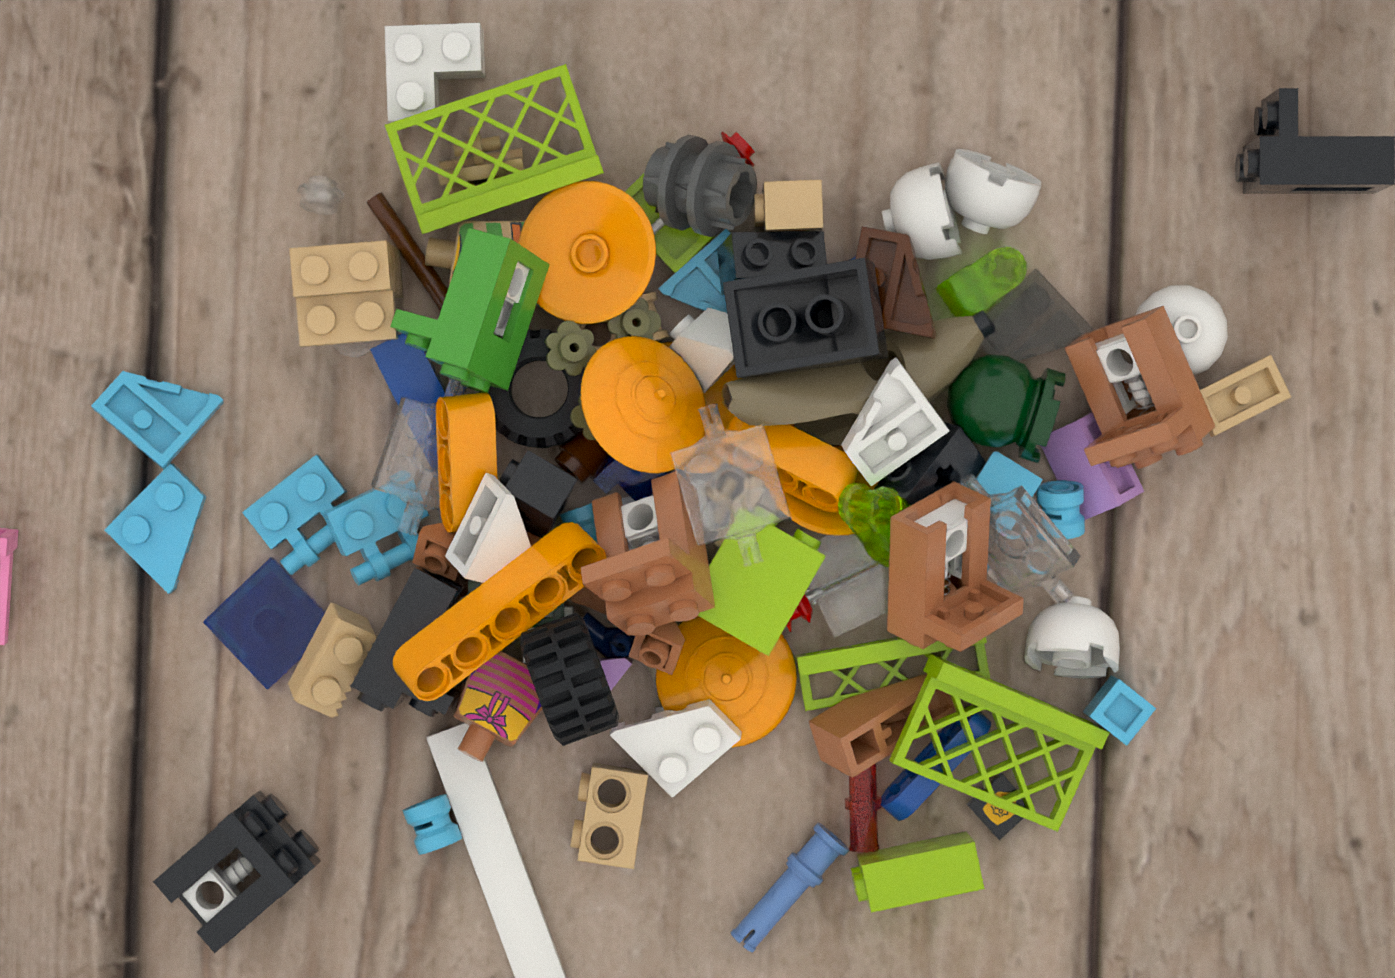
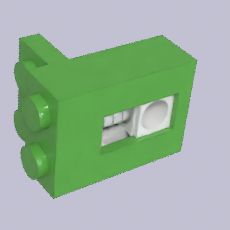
M468 228L438 320L396 309L390 327L407 336L405 344L426 351L425 357L441 365L440 374L461 381L462 386L488 393L490 386L508 391L550 264L510 238Z

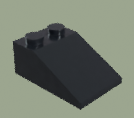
M865 257L723 282L737 378L837 367L889 358L875 264Z

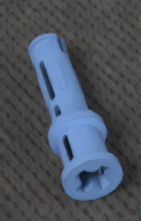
M817 823L813 827L815 834L797 854L791 853L787 857L786 865L788 869L739 925L730 932L733 938L738 943H741L747 934L754 929L744 940L745 944L743 947L753 953L759 943L809 886L812 888L816 885L819 886L824 881L823 873L839 855L845 856L850 851L845 843L821 823Z

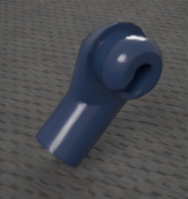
M587 612L583 619L595 649L606 658H628L635 636H628L618 627H606Z

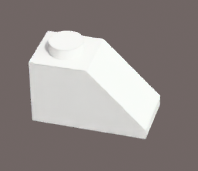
M707 308L695 320L688 314L669 334L674 339L669 348L680 355L696 375L703 393L713 386L735 364L728 314L726 312Z
M485 473L445 555L464 578L484 583L531 547L514 496L494 475Z

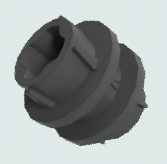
M686 135L679 138L675 143L666 142L665 146L658 148L651 155L643 177V192L648 205L656 207L655 212L659 213L665 226L682 231L691 227L694 233L713 237L724 229L734 230L735 226L742 224L747 219L755 202L754 195L757 194L756 173L752 166L745 164L746 159L740 157L734 145L722 141L708 144L706 139L694 135Z

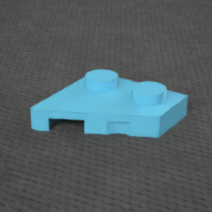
M170 463L104 531L170 594L177 588L178 576L185 555L189 552L194 536L193 531L197 519L200 518L207 496L174 463Z

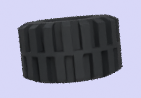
M528 329L508 391L490 386L488 391L493 401L497 432L501 433L508 440L526 447L549 448L562 445L583 430L573 425L570 414L574 407L580 405L578 398L581 394V382L585 368L577 376H570L566 373L565 369L562 370L568 386L567 397L561 408L549 416L533 417L527 415L514 402L512 382L516 373L528 363L546 361V356L550 351L545 344L546 337L551 333H556L549 329ZM570 345V350L575 352V347Z
M573 613L521 633L520 645L533 685L552 734L562 746L618 726L619 713L590 633L582 617L577 613Z

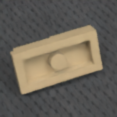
M1272 355L1266 356L1200 389L1216 426L1209 432L1211 437L1291 398Z

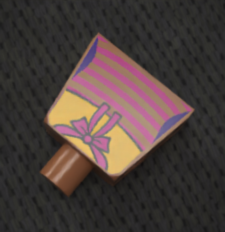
M500 651L465 678L453 713V717L469 725L457 748L460 752L479 762H483L494 739L506 746L512 747L542 710V706L526 664Z

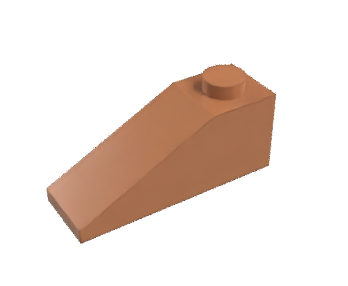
M927 674L846 698L809 720L820 760L853 778L892 754ZM936 689L928 706L933 721L956 712L950 694ZM924 718L922 719L919 727L926 725Z

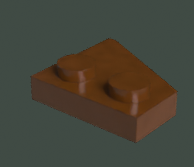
M862 226L855 259L865 257L875 264L884 329L935 339L936 330L910 236Z

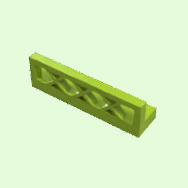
M900 637L795 655L805 711L832 707L846 698L885 687L894 675L902 681L907 680V677L898 672V669L907 657L924 655L929 658L930 653L944 651L940 657L946 660L953 648H949L944 643L936 641L925 649H921L909 644ZM984 637L973 644L978 670L974 672L990 678L984 645L987 643V640ZM898 659L893 667L884 662ZM878 663L889 671L880 686L874 689L866 690L852 680V677L861 665ZM852 667L847 675L838 670ZM831 671L843 679L832 696L813 699L809 680L810 674ZM848 684L858 690L857 692L841 694Z

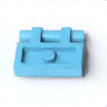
M315 455L242 513L270 549L276 548L286 539L289 541L294 550L281 559L280 562L287 572L293 575L304 565L311 567L321 559L319 554L335 542L327 524L308 539L300 531V528L319 513L323 516V512L335 507L333 502L347 491L321 457Z
M407 472L322 513L341 555L348 556L358 550L362 554L365 562L350 569L351 575L358 586L373 578L378 582L390 576L391 569L410 560L413 561L419 536L413 523L429 516L411 474ZM397 532L402 544L381 554L376 541Z

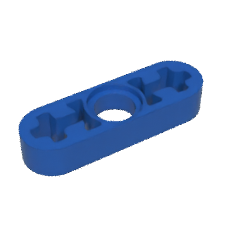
M982 712L967 717L974 739L989 732L991 721ZM960 721L945 726L938 733L944 752L967 742ZM932 741L913 761L919 763L937 755ZM971 751L947 760L951 772ZM940 764L931 767L943 773ZM904 769L884 791L880 799V805L897 821H902L913 814L936 790L940 783Z

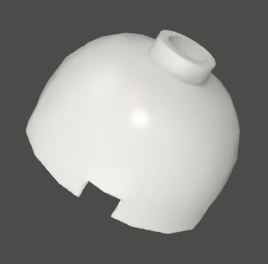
M957 149L948 166L944 183L947 199L951 207L964 216L961 223L963 226L978 233L988 234L990 227L1006 229L1017 225L1029 215L1040 194L1042 182L1039 179L1011 164L1006 163V167L991 162L992 157L970 150Z
M939 162L907 172L896 181L890 193L891 209L882 211L886 231L909 235L916 257L927 260L943 259L962 254V250L958 245L961 241L955 211L947 199V191L942 188L941 180H945V175Z
M1170 285L1152 293L1138 307L1136 315L1164 306L1193 375L1195 376L1208 370L1220 358L1228 338L1227 319L1220 304L1206 291L1190 285Z
M1077 596L1066 597L1063 599V603L1051 605L1041 611L1031 623L1026 638L1025 663L1038 671H1041L1042 663L1058 666L1054 670V675L1080 679L1105 677L1107 667H1111L1114 673L1119 669V632L1114 621L1101 609L1091 606L1089 599Z

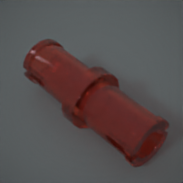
M876 764L853 778L849 776V797L844 798L845 809L849 810L850 816L849 850L851 852L869 853L879 850L877 810L882 808V798L877 796Z

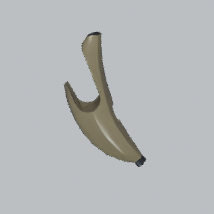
M982 310L973 316L950 317L933 321L936 330L935 339L895 331L885 334L889 358L837 367L737 379L724 384L721 391L722 403L732 414L748 425L773 426L794 424L795 428L831 446H840L891 360L895 357L899 360L929 403H931L952 385L960 373L975 358L984 339L996 333V329L988 314Z

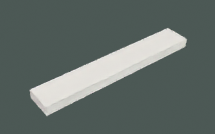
M462 723L427 736V742L515 978H567L486 758H484L483 762H479L457 749L469 725Z

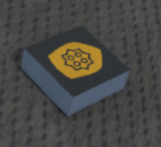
M1002 773L990 782L994 794L1000 797L1017 790ZM974 797L967 803L970 809L999 840L1024 819ZM1023 798L1014 801L1015 803L1025 807Z

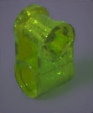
M1000 247L990 251L972 265H966L934 289L954 317L973 316L982 310L986 311L996 303V300L1018 286L1026 275L1027 263L1024 256L1017 249ZM997 256L1003 261L1007 259L1014 261L1015 266L1010 270L1013 275L1011 280H1008L1005 276L994 277L992 271L997 268V263L994 260Z
M851 483L843 489L839 497V514L864 545L867 554L879 564L889 568L891 516L908 507L901 499L899 493L893 488L880 487L871 490L866 484Z

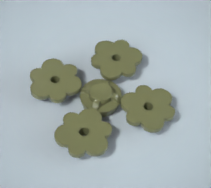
M639 298L628 310L610 319L607 323V329L611 334L616 335V339L627 336L653 339L652 333L659 330L661 318L655 311L648 310L649 305L645 299ZM632 320L637 322V327L632 324ZM574 321L562 322L557 328V333L549 334L545 340L547 348L550 349L546 356L548 366L555 371L565 369L566 373L570 376L579 375L597 351L591 345L594 341L593 333L587 329L580 330V327ZM570 345L575 347V352L570 350ZM580 394L578 398L580 405L572 409L570 419L574 426L583 429V435L586 439L595 440L583 414Z

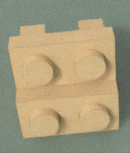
M387 240L289 248L293 297L296 298L300 347L398 340V331L390 327L396 311L395 298H404L400 251Z

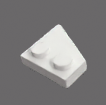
M895 357L889 362L841 445L870 486H873L947 434L949 429Z
M710 699L689 704L680 711L666 710L652 714L651 719L629 725L621 722L618 723L617 727L611 728L610 736L672 798L736 744L742 735V731Z

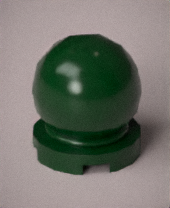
M989 354L975 358L948 389L947 408L953 425L960 426L968 438L979 446L1001 448L1016 442V445L1019 446L1018 458L1039 463L1041 454L1039 449L1035 447L1036 445L1047 446L1061 402L1053 399L1056 391L1054 386H1064L1065 373L1046 368L1042 376L1035 379L1025 364L1009 356Z

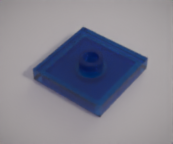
M270 557L212 612L203 623L253 676L269 690L301 660L325 611L274 557Z

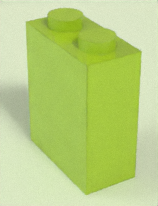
M755 505L751 513L742 508L709 565L715 608L700 612L698 616L769 656L826 556L818 552L822 542L799 529H796L794 535L790 536L776 527L780 518Z
M967 831L857 854L859 866L850 868L858 902L867 901L871 913L985 889L975 841Z

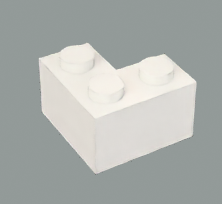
M480 23L384 26L389 123L439 107V80L485 78L484 31ZM440 117L424 123L436 127L440 123Z

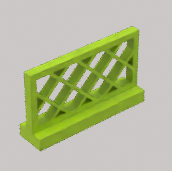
M566 64L385 124L422 234L604 173L599 157L596 155ZM559 77L566 97L558 113H555L532 100L540 83ZM533 86L527 98L515 93V91ZM508 95L524 103L513 128L487 116L495 98ZM488 101L482 113L470 108L471 106ZM568 104L574 122L562 116ZM529 106L554 118L543 144L517 131ZM463 110L479 118L467 144L442 132L450 113ZM443 116L437 129L424 123ZM484 121L509 133L498 159L472 147ZM559 122L578 131L583 150L564 155L548 147ZM417 125L434 134L422 159L403 150L397 131ZM514 136L540 149L530 168L520 171L502 162ZM438 137L464 149L453 174L427 162ZM469 152L495 164L487 181L477 186L457 177ZM544 152L557 157V159L539 164ZM406 158L419 164L413 177ZM424 167L450 179L441 198L421 203L415 184ZM499 167L512 172V174L494 179ZM454 182L468 188L448 195Z
M930 654L923 669L927 676L889 761L899 767L1058 832L1095 748L1097 747L1102 750L1110 732L1089 720L934 654ZM938 689L950 694L956 712L933 721L928 706L935 690ZM960 699L973 705L963 708ZM982 710L992 712L997 729L974 739L967 717ZM1002 717L1014 722L1005 726ZM924 718L926 725L919 727L922 719ZM960 721L967 742L944 752L936 730ZM1028 727L1033 730L1038 747L1016 756L1008 734ZM929 733L937 755L919 763L906 758L912 741ZM1043 734L1054 738V740L1046 743ZM1001 738L1008 759L985 769L978 747ZM1066 744L1078 748L1079 751L1072 767L1056 773L1049 752ZM971 751L978 772L961 780L954 778L947 760ZM1042 755L1049 776L1026 786L1019 765ZM940 764L943 773L931 767ZM1012 768L1019 789L1002 797L995 795L989 777ZM1065 780L1063 787H1061L1060 782ZM982 781L984 790L973 784ZM1053 786L1057 800L1048 817L1035 811L1030 795ZM1023 798L1025 807L1015 803L1014 801Z

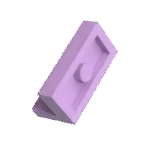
M1093 412L1052 431L1047 446H1041L1057 480L1076 481L1084 486V502L1080 505V513L1085 517V520L1118 507L1144 492L1132 464L1116 468V466L1111 467L1109 461L1094 466L1090 465L1084 448L1102 434Z

